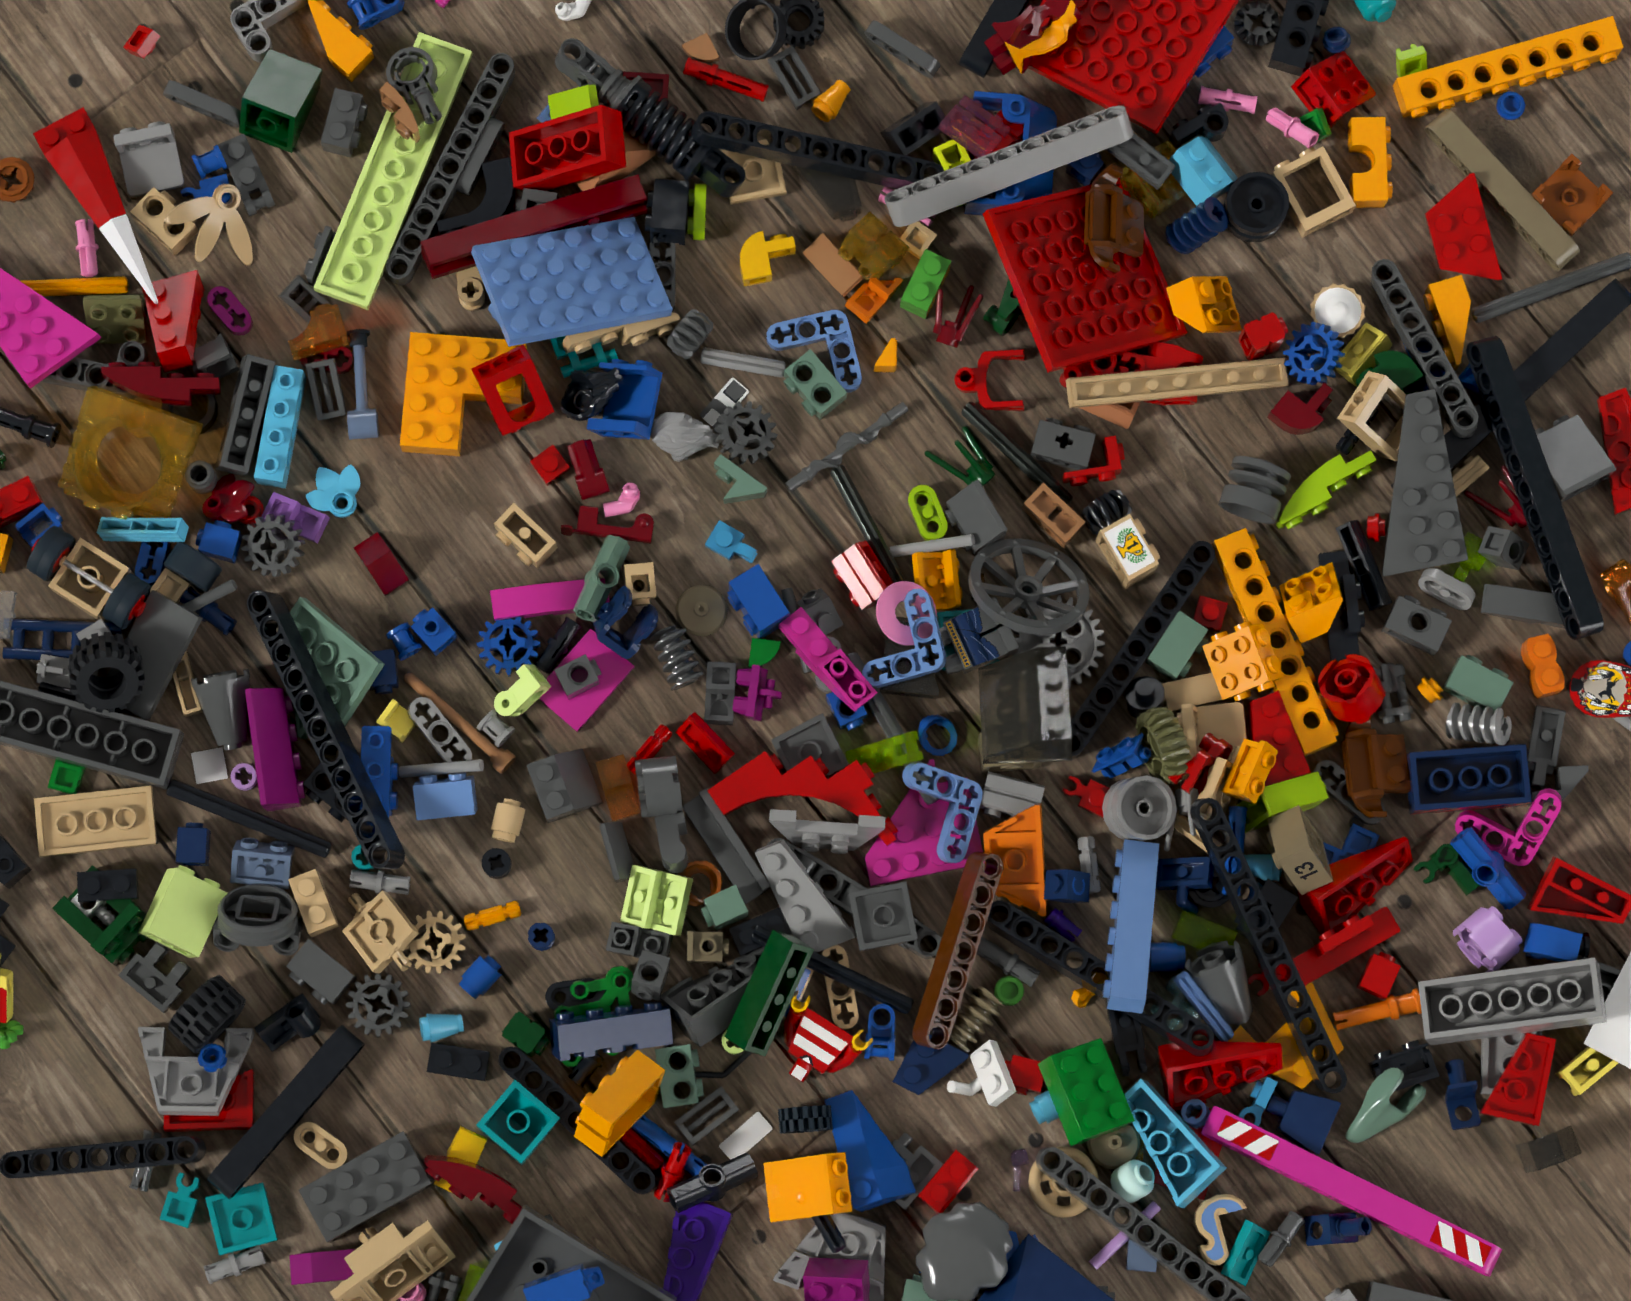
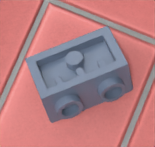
M255 838L237 840L232 849L230 883L266 884L289 889L288 879L291 878L292 857L295 852V846H290L283 841L264 843L259 842Z

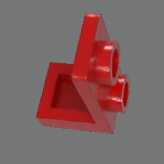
M1116 435L1104 437L1102 443L1106 466L1065 472L1062 477L1063 483H1070L1071 486H1081L1087 484L1089 479L1099 478V482L1116 479V475H1120L1122 470L1120 460H1125L1122 443H1117Z

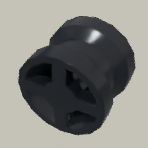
M492 848L483 855L481 861L482 868L490 878L502 879L510 873L512 861L508 853L503 849Z

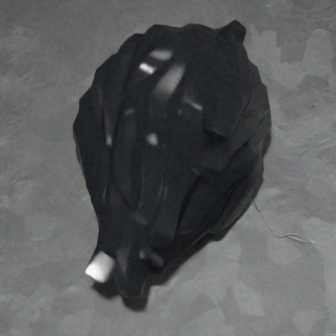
M616 367L609 372L572 371L570 374L572 381L567 386L561 400V411L567 418L576 421H585L600 414L602 409L609 404L608 401L613 397V393L619 391L618 382L624 379L622 375H619L620 371Z

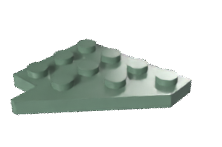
M299 597L290 614L344 726H346L385 664L307 598ZM294 707L297 736L300 739H307V732Z

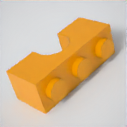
M1351 117L1347 125L1348 153L1357 152L1366 155L1371 162V170L1352 174L1349 180L1350 195L1356 204L1355 208H1384L1388 199H1392L1393 194L1392 182L1387 180V171H1391L1392 157L1391 154H1387L1386 143H1390L1391 128L1386 126V117Z

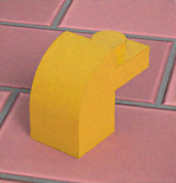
M759 231L745 241L740 252V270L744 287L772 281L769 259L795 254L796 246L793 236L787 237L786 234H779L770 237V241H765L763 231Z

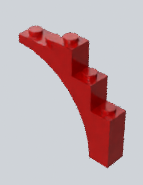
M764 751L707 790L725 816L746 804L765 798L789 795L813 797L834 803L858 817L859 815L881 816L878 810L882 806L874 794L871 793L867 796L865 793L866 790L874 786L871 779L875 775L866 762L860 765L858 760H855L828 779L825 775L830 771L822 759L818 758L815 760L810 755L782 775L780 770L784 766L774 753L770 756ZM888 817L885 819V829L877 835L889 846L897 841L894 834L899 831Z

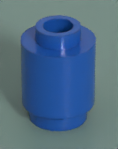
M1151 942L1148 972H1177L1178 969H1184L1185 947L1183 945H1177L1176 942Z
M480 955L461 976L463 979L458 984L474 999H477L480 994L483 996L500 978L502 974L498 970L501 968V965L489 955L486 958Z

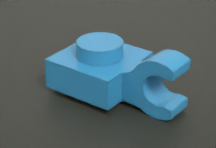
M720 520L705 543L706 548L729 561L736 554L749 563H753L758 554L756 549L742 543L745 537L743 533Z
M1269 1077L1264 1078L1262 1082L1257 1080L1250 1094L1254 1098L1252 1106L1242 1109L1238 1117L1244 1119L1247 1113H1251L1255 1118L1253 1124L1259 1126L1262 1113L1278 1082Z

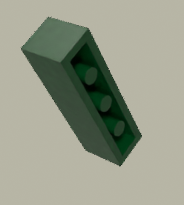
M772 930L724 1037L745 1051L766 1056L814 949L792 935Z

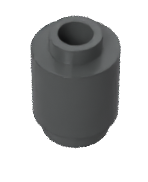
M194 461L185 471L186 481L196 493H210L217 485V474L212 466L205 461ZM200 476H207L205 480L198 482Z

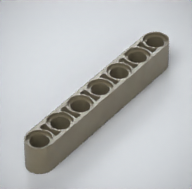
M1445 109L1425 127L1428 137L1465 177L1469 173H1475L1479 192L1553 270H1561L1580 253V249L1575 241L1450 109Z

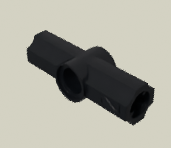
M744 1153L720 1165H705L698 1175L667 1188V1194L674 1210L680 1213L706 1200L710 1202L719 1201L724 1197L726 1191L757 1178L758 1171L750 1154ZM710 1181L718 1182L716 1184H708Z

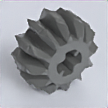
M696 309L690 310L668 337L667 346L676 355H680L684 359L690 358L711 333L713 322L704 313H700Z

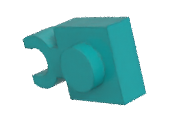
M180 1172L176 1178L178 1191L177 1193L168 1191L160 1220L189 1228L198 1203L197 1199L191 1198V1193L198 1189L200 1178L195 1177L193 1184L186 1187L183 1184L185 1174Z

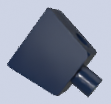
M1292 1091L1288 1101L1272 1095L1265 1111L1280 1117L1276 1126L1278 1132L1306 1151L1319 1155L1341 1103L1300 1091Z

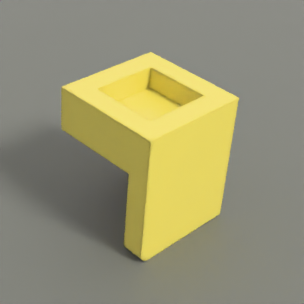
M394 699L391 700L376 721L378 726L391 727V736L401 743L404 742L415 726L408 715V710L399 705Z

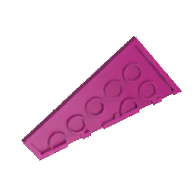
M0 268V347L31 389L100 340L101 336Z

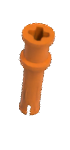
M1415 988L1412 989L1411 993L1399 996L1390 994L1385 1001L1336 1013L1333 1012L1332 1018L1335 1021V1029L1339 1031L1340 1029L1388 1017L1391 1020H1399L1400 1016L1415 1012L1422 1014L1420 994L1418 989Z

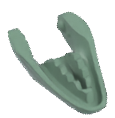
M1390 1068L1384 1071L1369 1087L1361 1109L1346 1132V1140L1352 1143H1361L1403 1120L1424 1099L1426 1094L1425 1087L1420 1084L1414 1085L1394 1106L1390 1103L1389 1098L1401 1084L1404 1073L1398 1068Z

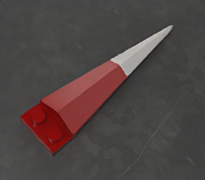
M84 107L33 133L47 161L117 252L154 304L158 305L156 293L123 206L99 134Z

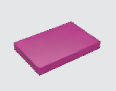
M592 629L584 635L555 669L586 654L589 661L595 659L602 673L597 676L600 684L568 699L555 671H553L546 678L552 687L539 698L543 704L577 733L635 668L627 659L622 658L597 639L596 632ZM577 669L572 673V679L578 683L585 681L588 677V672L584 669Z

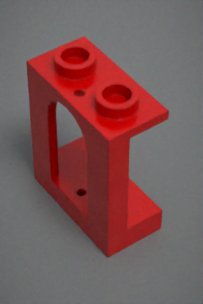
M524 344L471 368L502 436L508 433H515L521 427L534 421H540L547 415L555 412ZM522 373L534 401L507 412L496 385Z

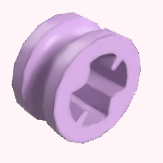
M247 763L238 764L231 772V781L240 790H251L257 784L256 770ZM246 769L248 774H252V780L248 779L249 783L243 785L241 780H237V774L241 775L240 771Z

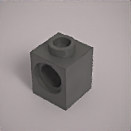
M1488 526L1478 553L1496 566L1519 570L1529 543L1511 530Z
M586 654L554 670L568 699L599 685L600 682L597 676L602 674L595 659L589 661ZM577 669H584L588 672V677L585 681L578 683L572 679V673Z
M642 950L632 978L631 993L644 1000L655 999L659 1001L670 970V957ZM646 975H653L656 977V979L653 981L645 980L643 977Z

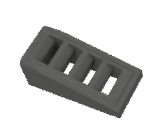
M297 275L278 295L321 335L341 315L322 295L314 291V288L300 275ZM299 286H302L304 290L293 301L290 296ZM308 294L312 295L313 298L302 309L299 304ZM317 302L321 303L322 305L312 316L307 314ZM327 309L331 313L319 325L316 320Z

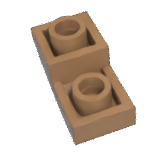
M386 82L379 89L382 99L381 104L394 114L395 130L406 140L411 138L417 143L420 140V134L411 109L396 89Z
M824 233L803 252L807 259L843 297L864 278L854 264L842 254Z

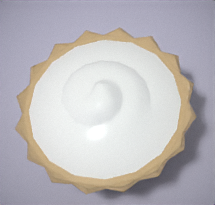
M1332 283L1329 287H1322L1321 291L1314 295V301L1310 304L1312 309L1310 316L1314 322L1331 326V330L1338 332V337L1341 338L1354 334L1355 330L1361 327L1362 320L1365 318L1364 310L1366 306L1362 303V296L1356 294L1354 288H1348L1345 284L1336 285Z

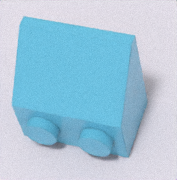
M1196 137L1178 148L1169 159V161L1176 165L1171 174L1196 206L1209 197L1217 199L1229 191L1230 186L1238 179L1207 137Z

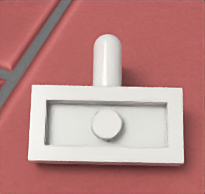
M988 1040L969 1055L977 1074L975 1080L970 1084L957 1081H949L947 1084L949 1092L973 1096L982 1089L988 1105L995 1107L1016 1092L998 1042L994 1040Z

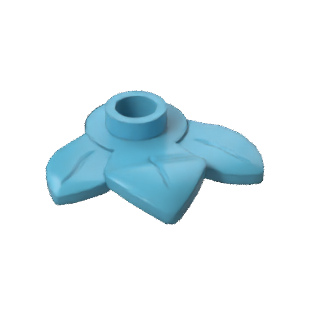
M350 464L339 475L330 469L319 467L315 479L317 490L306 494L308 503L319 512L330 511L339 518H346L352 515L357 507L355 495L361 486L357 470ZM341 499L348 501V505L343 509L337 506L338 501Z

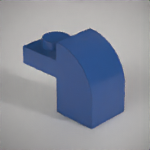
M1530 923L1523 952L1526 953V957L1533 959L1546 958L1557 962L1577 960L1583 934L1554 926Z

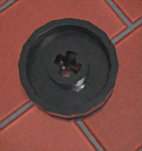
M1249 172L1239 177L1230 186L1223 204L1228 214V230L1238 239L1249 243L1262 242L1273 237L1281 228L1289 209V197L1284 185L1273 175L1264 172ZM1252 205H1256L1258 208L1254 209Z

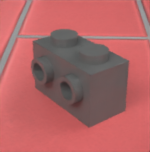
M338 88L334 89L321 138V145L324 151L352 158L354 148H358L360 143V123L365 121L368 112V105L365 103L363 94Z

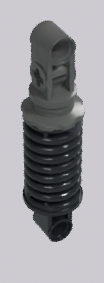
M570 38L562 43L555 57L557 69L576 82L579 87L596 85L598 103H603L607 107L622 112L623 130L630 129V135L633 138L638 137V141L642 145L647 144V149L650 151L656 150V156L659 158L665 157V163L668 165L673 164V169L680 173L686 181L695 175L723 197H732L738 192L745 180V170L718 148L697 143L691 135V129L695 123L694 119L689 118L684 123L683 121L687 117L686 113L681 111L675 116V113L678 111L676 105H671L667 110L666 107L669 104L667 98H663L658 103L657 101L661 96L658 91H654L649 96L652 87L643 81L641 76L638 75L633 80L627 79L626 76H623L624 72L622 70L613 68L604 58L595 54L580 40ZM565 53L573 55L575 59L568 58ZM725 176L732 178L735 183L728 182Z

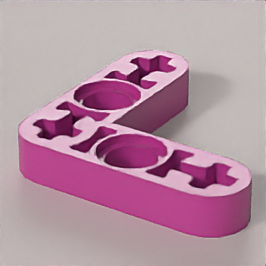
M1546 788L1541 790L1536 795L1516 832L1472 810H1465L1457 816L1455 831L1457 834L1463 831V822H1467L1469 819L1474 821L1473 826L1475 828L1473 830L1477 835L1482 825L1486 827L1482 832L1481 839L1487 847L1501 854L1504 860L1517 866H1525L1534 858L1559 814L1562 798L1554 789ZM1549 797L1553 798L1554 806L1550 805L1544 817L1540 814L1544 803L1542 799L1548 800ZM1534 820L1540 822L1543 830L1538 834L1530 833L1526 829L1528 822ZM1492 831L1499 832L1503 837V841L1498 845L1490 844L1486 839L1487 834ZM1525 838L1529 841L1526 846V854L1518 857L1514 848L1520 849Z

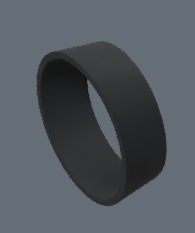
M741 0L733 6L727 16L725 23L726 41L732 52L744 60H759L773 56L780 50L786 38L787 27L785 17L777 6L768 1ZM765 4L775 16L777 31L772 46L764 54L758 56L750 53L744 47L740 37V25L744 15L750 8Z

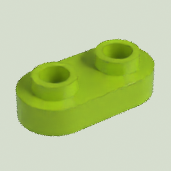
M695 183V189H689V206H694V217H688V234H693V240H705L707 184Z
M927 485L914 487L909 493L908 505L920 535L927 541L942 539L946 535L948 523L935 491ZM925 497L928 503L921 506L917 503V499ZM930 523H935L938 526V530L930 532L927 526Z

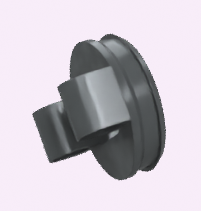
M251 884L232 890L220 901L217 909L218 916L213 928V942L218 949L230 952L236 950L239 944L246 946L272 945L273 949L281 955L288 956L297 952L303 930V918L297 915L298 906L295 899L283 889L266 884ZM244 912L272 913L273 915L271 919L244 917Z

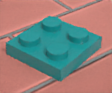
M264 1182L241 1188L230 1200L222 1193L205 1197L219 1256L278 1241Z

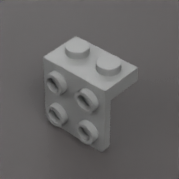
M162 121L153 122L148 125V128L137 130L134 127L120 130V134L113 135L115 146L120 154L129 196L138 197L146 195L153 187L161 192L163 190L180 188L184 185L175 134L170 123L165 124Z

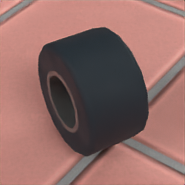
M177 542L164 562L167 569L204 592L210 590L222 571V568L213 560L183 542Z

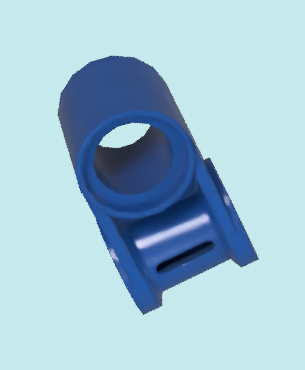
M349 0L347 6L353 9L358 20V29L365 30L401 12L405 2L404 0H395L391 4H386L383 0ZM362 8H365L367 12L366 15L363 13Z
M878 1004L869 1012L865 1042H868L871 1038H873V1042L865 1049L864 1059H869L871 1056L885 1057L889 1061H894L895 1012L889 1005ZM878 1009H885L890 1014V1021L885 1026H880L874 1021L873 1016ZM873 1045L887 1046V1048H874Z

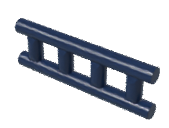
M5 619V630H14L13 648L3 647V659L40 660L41 654L69 658L70 654H73L72 649L75 645L81 646L76 634L95 622ZM105 622L112 635L116 633L122 634V629L114 623ZM25 631H43L42 649L24 648ZM54 632H72L71 650L53 649Z

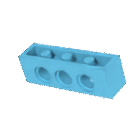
M274 366L254 479L257 484L286 489L307 378L301 369Z

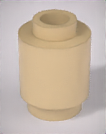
M504 798L503 803H497L491 826L493 839L515 843L516 837L520 835L526 810L520 807L521 802Z

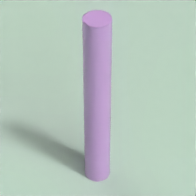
M1152 1201L1141 1213L1151 1220L1161 1208ZM1119 1232L1089 1260V1263L1097 1270L1129 1239Z

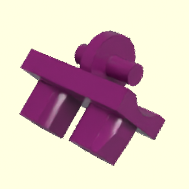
M752 664V669H738L737 685L749 687L748 697L735 696L732 710L753 721H762L763 708L772 709L773 699L782 698V692L774 690L775 680L767 679L768 670L762 668L761 665Z

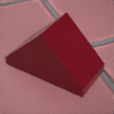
M378 532L353 547L385 596L409 581L395 556Z

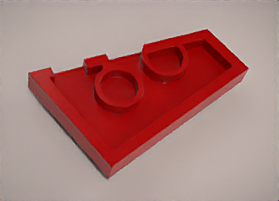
M1525 1033L1481 1109L1480 1114L1539 1126L1556 1039Z

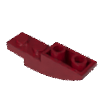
M123 362L108 363V367H101L104 379L132 395L158 403L192 406L191 395L221 394L219 377H214L212 373H198L195 378H185V375L181 373L167 374V378H162L161 367L155 366L153 362H139L138 366L128 367Z
M427 1155L423 1159L425 1165L428 1166L425 1171L435 1180L440 1181L443 1178L451 1184L448 1189L458 1198L463 1199L466 1196L472 1201L480 1192L482 1194L479 1198L489 1207L494 1208L497 1205L505 1211L502 1216L511 1224L514 1223L523 1208L512 1199L517 1192L516 1187L487 1168L469 1161L447 1156Z

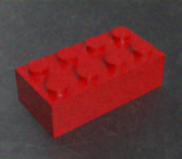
M598 105L509 132L513 188L546 191L627 167L622 112L604 105Z

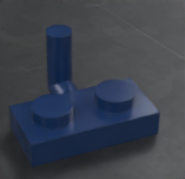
M1210 857L1158 859L1156 889L1177 890L1176 905L1189 915L1195 916L1199 908L1188 899V890L1212 888L1214 865Z

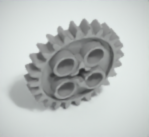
M1058 595L1056 601L1062 603L1061 595ZM1070 597L1066 604L1072 606L1073 598ZM1038 605L1046 620L1065 615ZM1025 609L1024 612L1027 618L1033 619L1028 609ZM1093 610L1085 612L1076 623L1080 627L1078 635L1071 636L1066 631L1060 632V642H1065V644H1062L1060 648L1059 668L1054 666L1056 646L1050 643L1054 641L1056 633L1037 635L1012 629L1013 633L1019 635V637L1015 638L1019 646V652L1012 654V656L1021 657L1016 662V667L1026 666L1022 675L1034 674L1033 684L1042 679L1044 689L1049 682H1053L1055 690H1058L1062 682L1066 689H1070L1071 680L1081 685L1080 675L1089 679L1091 673L1088 668L1097 669L1099 666L1093 659H1102L1104 655L1097 648L1105 646V642L1097 640L1098 637L1104 634V630H1095L1100 620L1095 619L1091 621L1089 619ZM1039 650H1045L1050 654L1051 660L1048 663H1039L1035 658V653ZM1068 651H1074L1079 655L1080 661L1074 665L1069 664L1065 661L1064 654Z

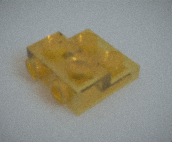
M1169 140L1154 148L1168 160L1176 152V149ZM1125 166L1123 168V174L1120 178L1122 187L1126 191H1132L1137 200L1144 203V214H1148L1151 219L1171 209L1178 201L1188 196L1172 174L1168 176L1157 190L1129 167Z

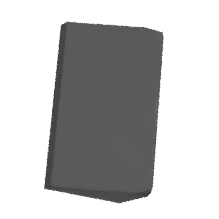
M621 822L601 823L599 827L614 881L619 883L629 880L631 868L634 864L623 824Z

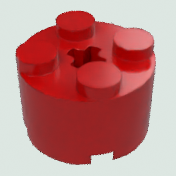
M1349 654L1345 655L1346 659L1338 662L1336 659L1330 661L1322 669L1318 678V684L1320 686V693L1335 718L1345 722L1363 724L1381 706L1386 691L1370 661L1361 655Z

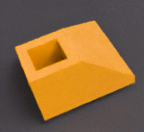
M1192 276L1166 288L1174 316L1200 332L1226 333L1242 331L1239 321L1240 316L1236 310L1232 296V287L1227 276Z
M1332 562L1316 567L1304 575L1291 578L1279 585L1287 619L1301 644L1329 631L1343 601L1335 567Z

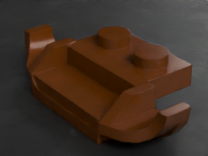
M1111 164L1096 177L1090 190L1086 192L1084 244L1089 246L1090 254L1099 266L1115 273L1120 271V266L1114 264L1113 254L1122 252L1134 258L1143 255L1144 203L1124 195L1123 189L1116 186L1118 178L1123 174V168Z
M1371 715L1370 719L1363 724L1349 722L1344 739L1341 742L1348 797L1352 798L1355 806L1365 816L1370 818H1386L1387 811H1383L1380 800L1384 793H1408L1411 790L1404 735L1376 734V729H1371Z

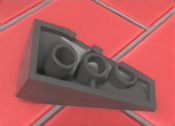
M765 947L735 958L734 964L718 970L717 966L708 969V975L694 981L692 976L684 979L661 995L660 1001L662 1004L670 1008V1014L681 1031L696 1045L702 1047L730 1025Z

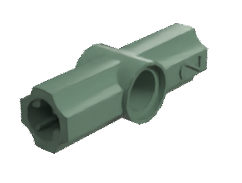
M608 535L605 538L592 569L585 575L584 587L573 608V611L579 618L591 622L598 620V611L605 604L612 587L618 583L619 571L630 549L627 541L623 538ZM598 573L602 574L605 578V584L600 581Z

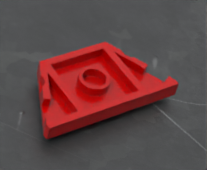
M1469 173L1457 186L1443 196L1438 203L1424 213L1438 267L1442 270L1502 280L1475 173Z

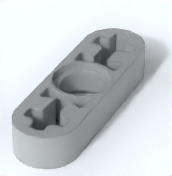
M419 697L410 703L408 707L410 719L444 762H452L451 758L454 754L449 748L444 752L441 747L449 744L453 737L457 741V743L452 745L454 749L465 752V755L462 757L463 760H472L470 748L429 698ZM417 703L421 706L428 705L429 709L426 713L431 719L435 715L439 718V720L431 723L427 730L423 726V724L428 722L426 718L422 715L419 717L415 715L417 711L415 705ZM437 725H442L448 730V737L443 742H438L432 737V730Z

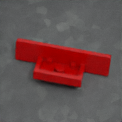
M1383 907L1360 919L1358 914L1343 922L1344 929L1337 933L1334 929L1325 932L1318 937L1320 942L1293 958L1292 960L1304 985H1308L1399 933L1400 927L1388 907Z

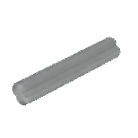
M707 347L703 348L701 353V363L780 378L784 376L786 367L784 361Z

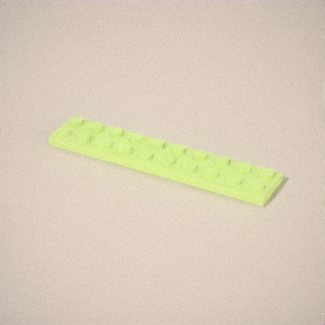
M421 32L418 33L413 47L426 51L436 65L437 78L435 83L438 87V92L434 93L429 83L427 85L442 117L439 121H436L435 117L430 113L434 123L426 124L411 91H409L414 104H408L415 117L420 134V140L416 143L411 138L406 140L395 130L394 114L386 110L314 285V291L365 310L370 308L385 271L387 260L394 249L473 56L471 50ZM423 59V61H424L425 64L427 65V64H428V61L425 60V59ZM412 62L405 66L401 74V80L411 81L417 78L423 71L422 64Z

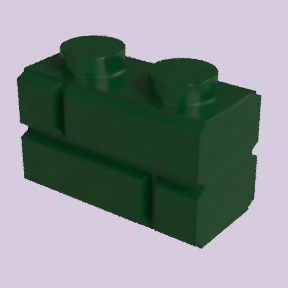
M520 1011L514 1014L502 1031V1036L505 1040L518 1047L529 1057L535 1054L541 1056L550 1043L547 1039L548 1033L537 1023L532 1022L530 1018Z

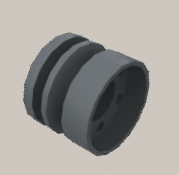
M1235 456L1231 464L1234 470L1229 471L1228 477L1238 485H1225L1218 505L1238 517L1259 523L1275 524L1282 503L1271 495H1285L1287 489L1284 485H1288L1291 478L1290 473L1263 459Z

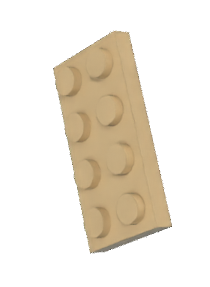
M151 785L34 798L38 851L41 858L158 845L153 787Z

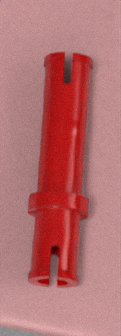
M688 57L683 70L684 75L706 81V85L712 86L714 84L755 98L761 102H764L769 89L768 84L720 69L717 64L713 63L711 66L691 59V57Z

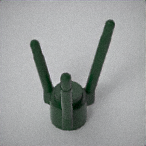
M966 426L962 427V431L979 459L975 460L959 440L955 441V445L971 464L966 470L969 476L931 452L925 451L926 457L964 481L967 486L978 479L983 487L996 475L992 470L993 466L988 462Z

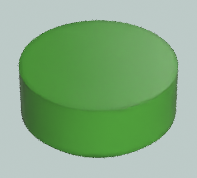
M1013 976L1001 978L994 988L995 997L1005 1006L1017 1004L1024 994L1023 984Z

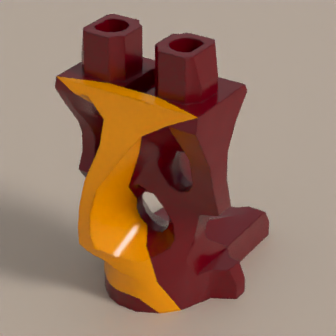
M1047 0L1041 6L1032 7L1029 5L1014 20L993 22L992 26L996 34L985 40L984 44L1003 75L1015 67L1023 74L1035 55L1045 54L1065 43L1068 37V29L1082 19V16L1072 0ZM1050 17L1048 23L1040 27L1044 19Z

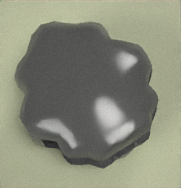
M959 1202L952 1208L951 1212L933 1215L923 1228L925 1246L916 1255V1266L921 1273L923 1290L930 1299L936 1301H972L981 1288L997 1287L1008 1272L1006 1254L1013 1246L1009 1234V1225L983 1203Z

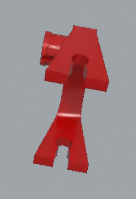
M1023 349L985 351L979 358L978 368L963 367L957 371L954 379L957 389L963 393H977L979 403L983 409L1024 411L1023 400L994 402L990 399L987 391V373L993 360L1025 361ZM964 375L971 377L967 382L961 381V378Z
M1207 733L1199 744L1202 750L1185 763L1188 766L1185 773L1178 776H1169L1168 779L1177 785L1185 774H1189L1181 789L1190 794L1192 788H1196L1200 794L1207 783L1209 768L1215 763L1217 757L1226 760L1229 758L1233 750L1231 744L1224 739L1216 738L1212 733ZM1203 768H1205L1203 777L1197 781Z

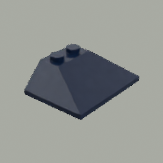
M1030 1234L1025 1237L1007 1261L1008 1272L997 1287L987 1288L978 1300L1115 1301Z

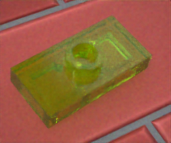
M1182 910L1171 937L1202 949L1220 941H1227L1229 945H1233L1237 931Z

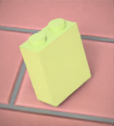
M179 865L178 868L166 870L138 933L188 958L200 956L218 916V905L223 897L227 895V892L219 889V883L208 878L201 880L194 876L195 872Z

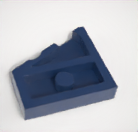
M913 1040L893 1083L919 1096L967 1060L969 1054L948 1043L941 1049H933L920 1046Z

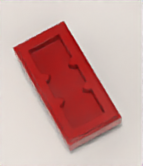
M696 712L692 713L675 732L714 774L719 772L735 754Z

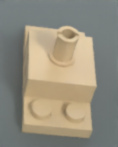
M428 1220L421 1226L416 1227L405 1237L394 1223L388 1225L378 1234L375 1228H366L365 1230L370 1239L362 1231L359 1235V1240L363 1244L344 1258L354 1274L347 1280L342 1281L336 1288L330 1291V1294L335 1301H396L456 1256Z

